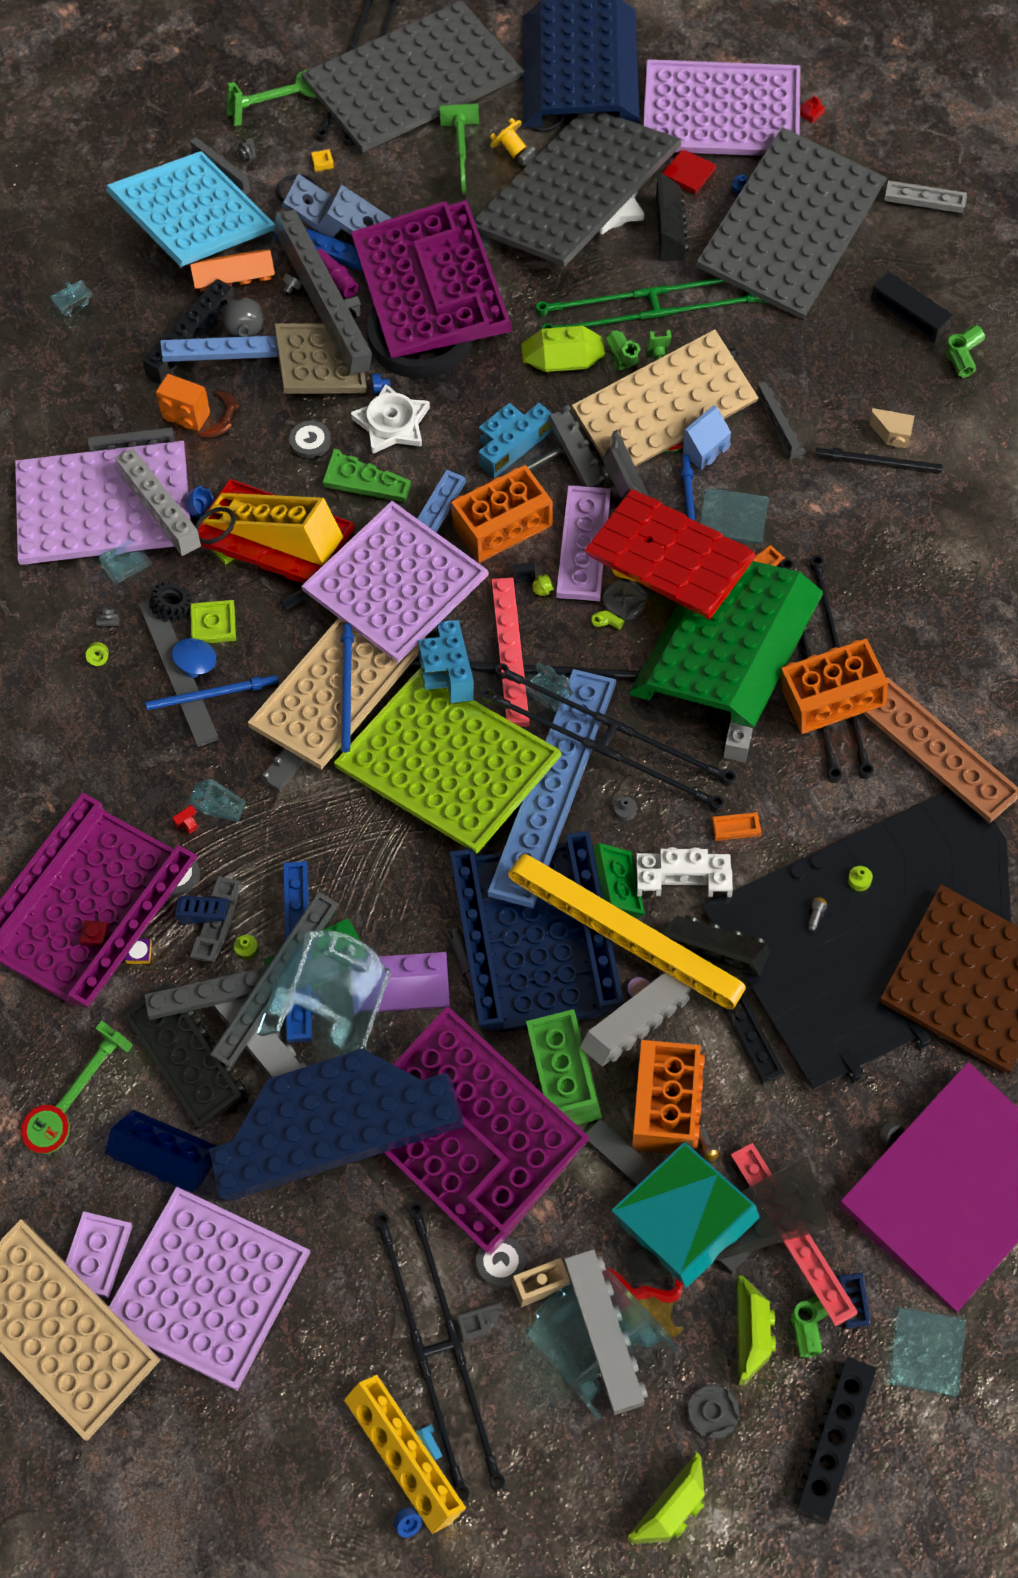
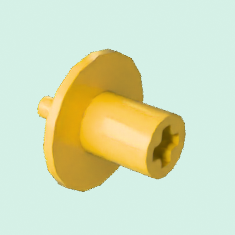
M511 118L508 120L510 126L502 129L497 137L494 133L489 137L492 140L491 148H495L502 143L510 155L515 158L527 146L515 132L522 122L520 120L515 122Z

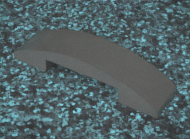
M218 876L211 897L227 898L229 900L225 921L204 923L201 934L197 936L190 955L191 959L214 963L217 959L234 915L241 886L240 880ZM215 907L214 913H217L218 907Z

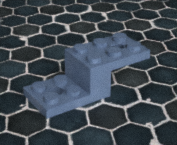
M297 174L281 204V207L287 211L295 209L302 221L320 233L332 238L340 229L352 235V231L367 227L363 220L368 221L370 225L392 219L343 185L331 196L300 174ZM303 198H307L310 202V205L306 204L303 201Z

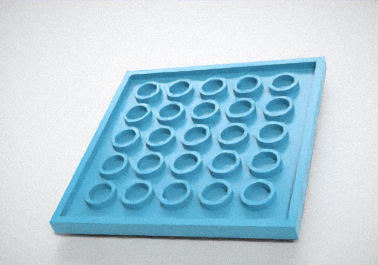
M202 151L108 184L106 192L180 267L274 231L275 223Z

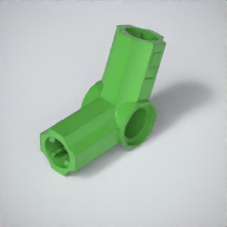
M972 325L962 333L950 336L945 356L948 360L952 361L958 376H962V378L969 377L976 371V366L969 350L985 339L983 329L978 325Z
M618 330L612 331L606 337V342L613 354L616 369L621 371L639 365V344L634 343L632 340L627 341L623 332Z
M816 1296L797 1304L790 1316V1322L795 1330L799 1357L809 1358L823 1353L817 1322L828 1315ZM803 1311L807 1313L810 1320H801L798 1312Z

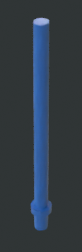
M349 623L343 625V634L341 635V642L343 643L341 751L344 753L350 752L351 666L354 635Z

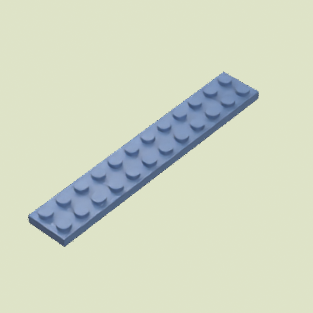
M573 669L563 697L596 713L600 712L605 715L616 686V679ZM561 702L553 720L554 724L593 741L596 740L602 724L594 720L595 718ZM551 728L546 742L561 750L562 756L522 801L488 890L489 897L534 908L537 896L514 883L509 878L508 872L521 854H527L549 867L592 749L582 745L581 742Z

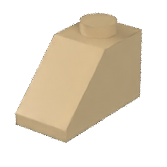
M873 408L869 425L887 445L908 449L914 416Z
M559 1258L514 1275L511 1284L520 1307L546 1298L570 1284L571 1281L562 1259Z

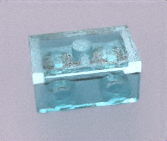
M129 540L99 556L101 567L114 586L152 565L143 550L126 551V546L135 542L133 540Z
M540 662L535 664L539 673L530 682L566 699H569L574 694L570 687L571 682L565 675H558L549 665L544 666ZM526 686L527 694L554 712L564 704Z

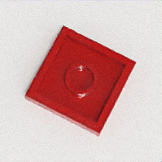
M681 150L663 174L680 185L681 188L696 195L716 170V164L686 150Z

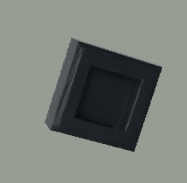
M534 562L512 565L514 583L535 580Z

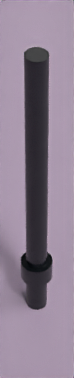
M833 448V450L815 449V456L831 458L832 461H840L841 459L942 473L943 470L942 464L846 452L839 448Z

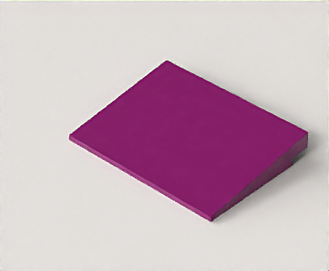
M467 200L449 206L447 201L351 232L391 358L513 332Z
M446 1006L393 1065L420 1080L447 1073L453 1080L465 1127L384 1153L481 1248L492 1255L587 1143L590 1137L453 1010Z
M969 1062L849 1191L839 1205L841 1210L858 1223L857 1227L955 1313L962 1308L1018 1243V1107Z

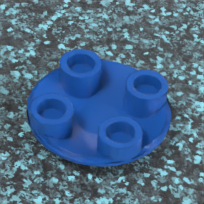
M188 638L179 641L174 646L171 659L181 670L186 672L187 676L195 678L199 674L207 673L213 669L216 663V654L208 643L199 639Z

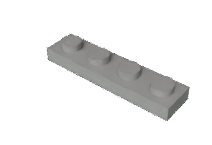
M888 181L884 201L964 213L967 193Z

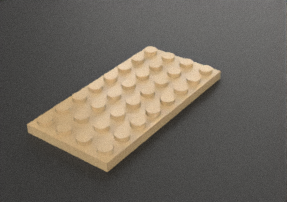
M713 330L573 404L571 409L602 459L613 431L618 430L636 467L684 441L685 429L713 405L718 408L723 419L757 402L758 396L717 331Z
M339 618L248 721L249 728L321 770L341 747L343 666L341 635L343 634L345 622ZM352 628L354 642L352 643L351 734L420 652L419 644L397 663Z
M20 1219L0 1240V1351L84 1440H89L161 1359L24 1220Z

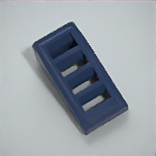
M179 896L175 916L182 925L225 921L229 900L227 898ZM215 907H218L217 913H214Z
M864 1273L836 1276L846 1293L858 1292L859 1297L849 1299L852 1303L860 1302L861 1308H856L857 1313L863 1314V1318L844 1321L845 1328L871 1325ZM856 1282L857 1287L845 1288V1283Z

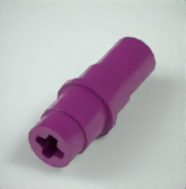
M318 249L317 251L340 294L345 298L355 296L359 290V285L348 273L346 267L333 260L324 249Z

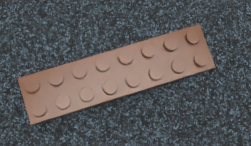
M886 678L888 681L887 705L862 713L989 823L1018 799V787L890 678Z

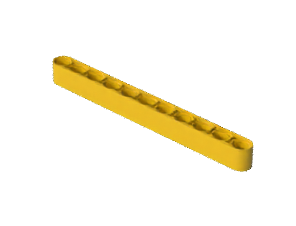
M521 854L508 872L509 878L517 885L726 1009H734L744 993L746 987L739 979L527 854Z

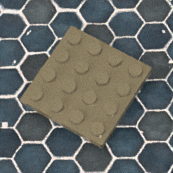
M275 323L274 332L283 394L366 393L367 386L364 372L350 375L323 323Z

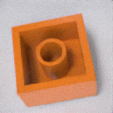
M167 374L156 391L162 418L168 422L180 424L187 429L200 431L210 415L205 387Z

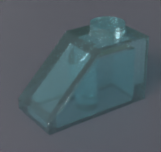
M208 779L195 784L188 803L207 815L237 822L240 820L246 801L213 779Z

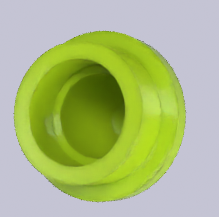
M540 574L533 581L532 589L536 594L544 596L549 595L550 591L554 590V586L548 574L543 576Z

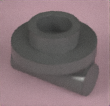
M252 139L239 144L238 152L243 160L251 161L256 157L254 141Z
M529 145L525 151L517 155L519 165L526 167L536 157L534 153L536 149L533 145Z
M102 608L101 612L96 614L97 626H120L119 612H115L114 608Z

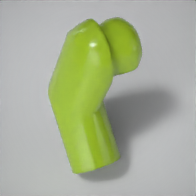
M607 610L597 612L591 616V622L596 627L611 625L620 630L624 624L623 619Z

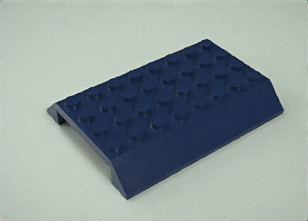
M540 0L523 16V128L543 127V115L620 111V118L639 122L635 9L622 0Z
M583 831L566 834V843L557 844L549 867L603 899L590 832ZM472 849L450 852L479 1027L500 1032L528 1029L526 1021L572 1009L575 1010L578 1021L598 1018L624 1004L612 941L539 897H537L534 908L489 897L488 890L503 852L475 856Z

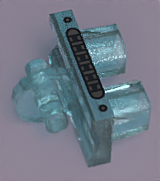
M82 280L73 285L67 281L63 284L65 289L50 296L51 301L64 316L72 313V307L76 305L85 306L89 304V298L93 297L92 292Z

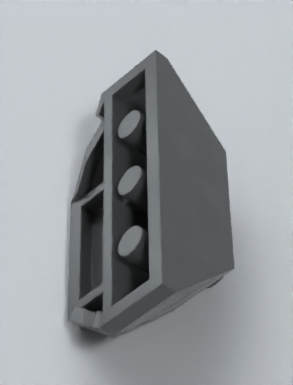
M618 430L613 431L603 458L605 466L602 469L607 479L611 478L614 483L611 488L615 497H620L623 501L631 489L649 496Z

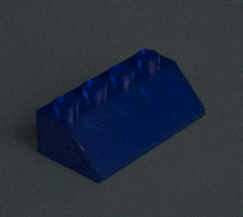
M132 1110L111 1128L104 1154L113 1157L118 1162L129 1164L138 1171L147 1172L156 1176L161 1181L170 1182L179 1186L182 1190L193 1193L207 1177L212 1167L209 1149L217 1145L141 1112Z

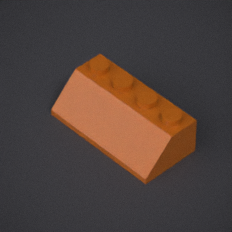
M269 248L190 263L195 289L199 288L200 292L206 291L216 279L232 286L231 282L239 281L240 285L251 283V279L259 278V281L270 280L271 275H275Z

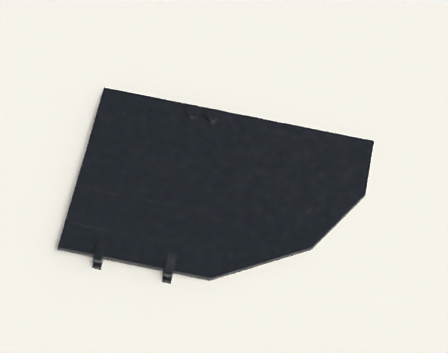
M952 790L935 796L742 886L732 892V897H727V894L702 905V909L709 921L719 925L721 930L729 932L730 929L741 932L743 937L751 939L752 936L763 939L765 944H767L770 952L761 976L758 977L743 971L740 972L813 1091L848 1074L854 1084L862 1080L861 1075L864 1074L862 1066L915 1041L920 1051L929 1046L928 1042L931 1041V1038L928 1034L932 1031L878 1001L941 884L1011 922L1007 839L994 820L991 823L986 821ZM856 866L868 868L873 875L870 887L864 891L854 890L848 883L849 873ZM822 897L827 902V909L821 914L815 932H810L808 930V923L812 913L811 901L814 898Z

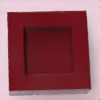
M84 920L79 941L81 946L103 947L107 939L108 922Z

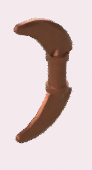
M214 391V394L219 396L225 403L224 415L216 426L208 431L198 433V437H217L232 427L231 417L235 410L239 408L238 401L234 395L227 391Z

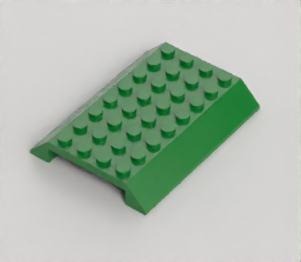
M752 561L710 620L678 603L629 691V695L650 701L654 692L663 693L730 711L733 723L754 728L781 677V668L787 665L823 595V591L799 571Z

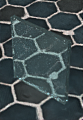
M706 488L700 523L721 532L723 536L734 541L762 545L768 503L770 502L769 497Z
M899 1307L890 1384L958 1397L966 1320Z

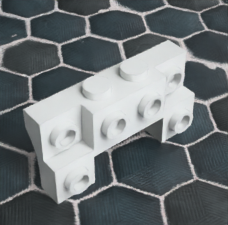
M670 847L660 849V854L637 853V896H642V891H656V896H661V885H707L708 881V897H713L714 891H727V897H732L733 883L730 854H708V849L696 847L690 849Z

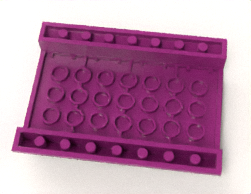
M82 792L0 899V964L72 1006L89 1008L198 856L180 845L173 849L104 811L101 802ZM84 920L108 922L109 929L106 943L103 947L81 946L79 941Z

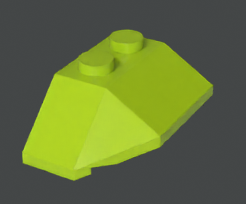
M584 326L541 329L521 344L523 363L530 364L544 372L587 369L605 356L603 337Z
M738 1275L736 1280L739 1386H744L769 1361L771 1352L776 1351V1338L771 1336V1326L775 1325V1311L770 1310V1301L744 1276Z
M697 1452L628 1535L627 1541L629 1543L669 1542L673 1536L678 1539L687 1528L685 1521L689 1516L692 1515L695 1518L704 1507L702 1500L705 1492L700 1454Z

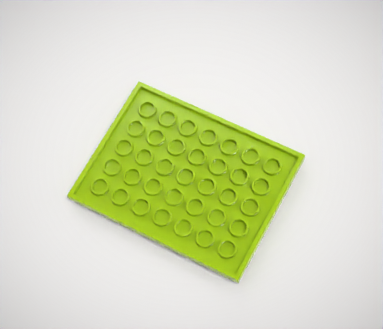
M419 669L350 744V752H343L334 762V765L340 771L464 847L472 849L477 854L562 756L561 750L474 700L451 703L447 687L425 690L423 683L424 671Z

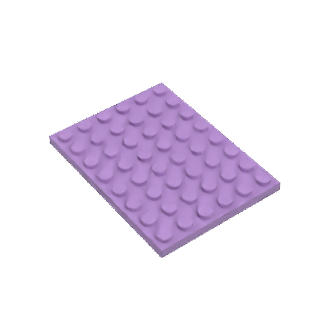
M647 60L644 126L681 138V146L675 152L686 150L690 153L764 156L782 127L800 135V65Z
M184 441L16 460L19 565L174 546L119 475L115 457L134 448L191 521L190 513L185 508V497L189 491Z

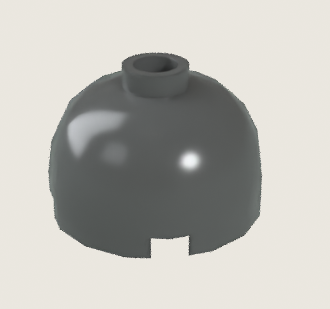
M252 299L231 300L222 311L224 328L232 337L256 336L262 329L263 313L260 305Z

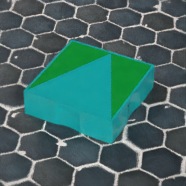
M686 1142L679 1146L612 1209L617 1223L641 1246L650 1250L658 1258L661 1265L685 1288L713 1263L722 1250L734 1243L760 1218L755 1204Z

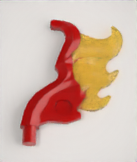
M605 1267L606 1270L602 1271L605 1281L610 1280L614 1295L610 1296L613 1306L618 1305L622 1320L618 1321L621 1331L625 1330L622 1326L623 1321L631 1324L633 1329L642 1336L647 1335L643 1329L646 1325L652 1326L666 1337L677 1336L683 1331V1326L675 1327L671 1321L674 1302L682 1294V1284L677 1279L674 1289L670 1291L644 1285L634 1289L619 1273Z

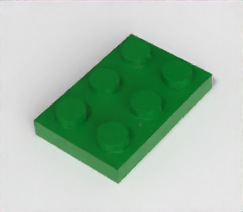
M602 843L593 846L603 899L632 917L640 918L645 915L642 897L637 896V873L632 852Z

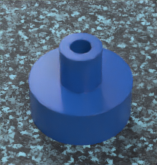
M743 174L735 177L732 181V192L739 195L749 178Z
M381 373L372 374L374 395L380 394L385 385L390 387V380L381 379Z
M402 1508L398 1510L393 1525L400 1536L411 1537L420 1530L422 1518L415 1509Z

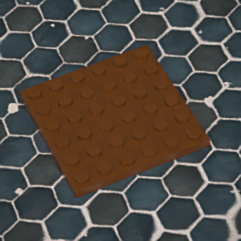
M941 884L878 1002L1009 1075L1018 1059V926Z

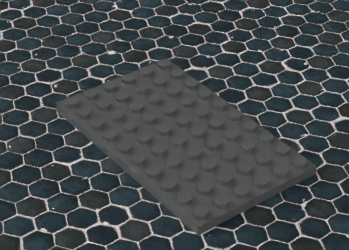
M461 0L301 73V77L358 148L365 152L439 117L440 106L467 104L522 78L524 70Z
M606 112L579 113L474 219L479 234L565 267L681 146V138Z
M782 127L697 260L696 267L804 320L885 185L887 177Z

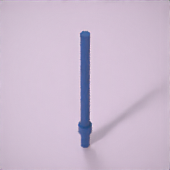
M685 454L681 456L682 469L680 470V476L684 486L686 516L695 521L692 490L693 469L690 468L689 455Z
M277 675L263 678L259 676L252 677L249 681L146 701L145 707L146 710H152L249 689L256 691L264 686L278 684L279 680Z

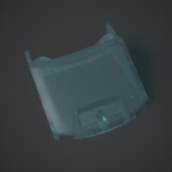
M316 930L307 932L269 989L272 994L257 1034L266 1036L279 1033L285 1017L290 1014L295 1003L333 1022L329 1032V1039L335 1047L341 1049L340 1056L359 1049L365 1050L391 971L389 968L384 967L376 952L354 937L336 931Z
M605 1266L606 1270L602 1271L605 1281L610 1280L614 1295L610 1296L613 1306L618 1305L622 1320L618 1321L621 1331L626 1330L631 1346L627 1347L628 1352L637 1344L641 1348L648 1349L663 1340L676 1353L678 1348L664 1328ZM570 1283L548 1297L536 1311L535 1315L537 1318L530 1329L527 1326L525 1332L595 1418L599 1420L602 1416L590 1401L598 1395L601 1389V1383L598 1380L601 1374Z

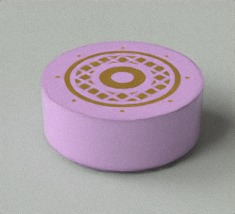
M643 977L632 979L628 984V996L631 999L651 983Z

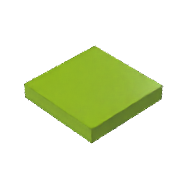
M234 600L190 604L191 638L199 639L206 643L236 641Z

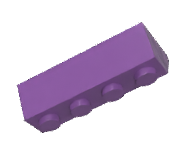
M446 952L350 958L354 1014L446 1008V1006L450 1008Z

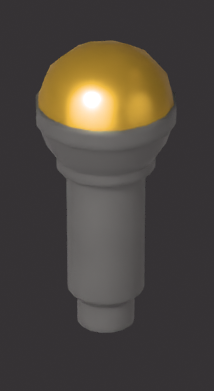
M822 897L814 898L811 901L812 913L808 923V930L810 932H815L821 914L827 909V902Z
M700 1125L699 1140L702 1145V1157L707 1161H714L719 1155V1150L711 1143L703 1125Z

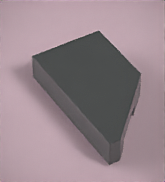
M502 1302L456 1316L463 1343L490 1333L503 1308Z

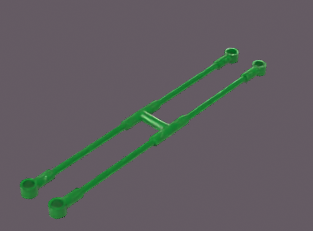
M717 278L672 286L663 285L637 289L628 293L565 303L547 304L544 301H540L536 304V313L540 316H545L548 312L562 310L566 307L629 297L649 296L652 310L570 325L561 324L553 326L550 323H546L542 326V329L572 326L591 327L635 319L644 320L675 315L679 312L742 302H768L750 294L741 298L660 309L657 299L658 294L726 282Z

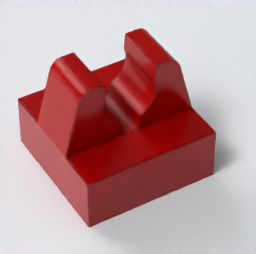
M815 95L800 106V116L811 123H814L825 113V107L821 105V100Z
M190 805L172 818V824L176 830L182 826L189 834L197 830L196 827L198 825L194 821L197 811L194 807Z

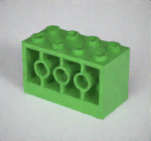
M572 1009L526 1021L543 1095L576 1125L603 1119L587 1054L580 1048L583 1037L575 1010Z

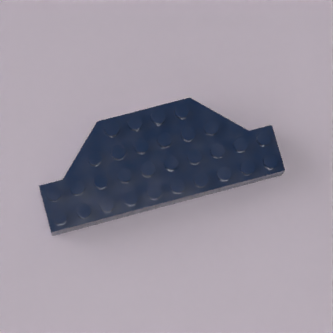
M359 1049L269 1078L233 1141L210 1148L209 1152L219 1197L230 1202L465 1127L453 1080L447 1073L420 1080L364 1049Z

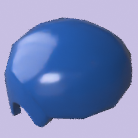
M201 485L187 493L185 508L194 518L200 519L214 502L210 489L202 488Z

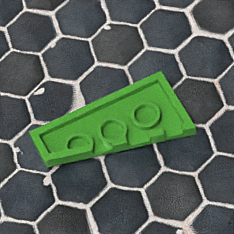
M334 448L323 480V486L406 503L411 488V481L389 471L383 472L370 463L368 465L358 461V458L351 455L349 457L343 455L340 450Z

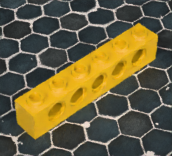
M378 1375L359 1382L344 1401L430 1532L434 1534L449 1526L466 1507Z

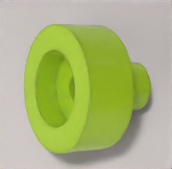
M100 642L91 643L86 650L87 661L94 666H101L106 663L109 655L106 645Z
M856 866L849 873L848 883L852 889L864 891L870 887L873 875L868 868Z
M242 935L234 943L235 953L242 960L253 959L259 951L257 940L251 935Z

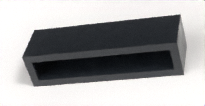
M888 272L873 286L871 300L934 343L950 329L953 315L948 310L933 302L932 299L927 298L892 273Z

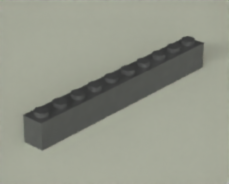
M296 210L276 213L275 233L348 372L351 375L369 371L372 352Z

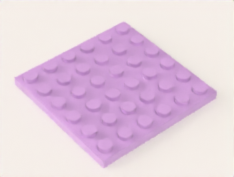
M391 501L302 585V589L399 663L418 644L419 639H423L489 574L486 568Z
M176 1187L109 1308L150 1349L238 1391L310 1255V1250Z

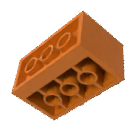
M526 465L515 468L510 473L497 477L490 483L476 487L473 491L463 496H458L455 500L451 501L453 528L478 563L553 526V501Z
M867 638L861 641L855 640L849 645L840 648H832L820 655L809 656L807 659L797 663L791 662L781 668L782 693L801 734L887 705L888 681Z
M641 1040L632 1148L635 1151L672 1154L684 1142L692 1149L697 1148L702 1104V1074L705 1054H700L701 1045Z

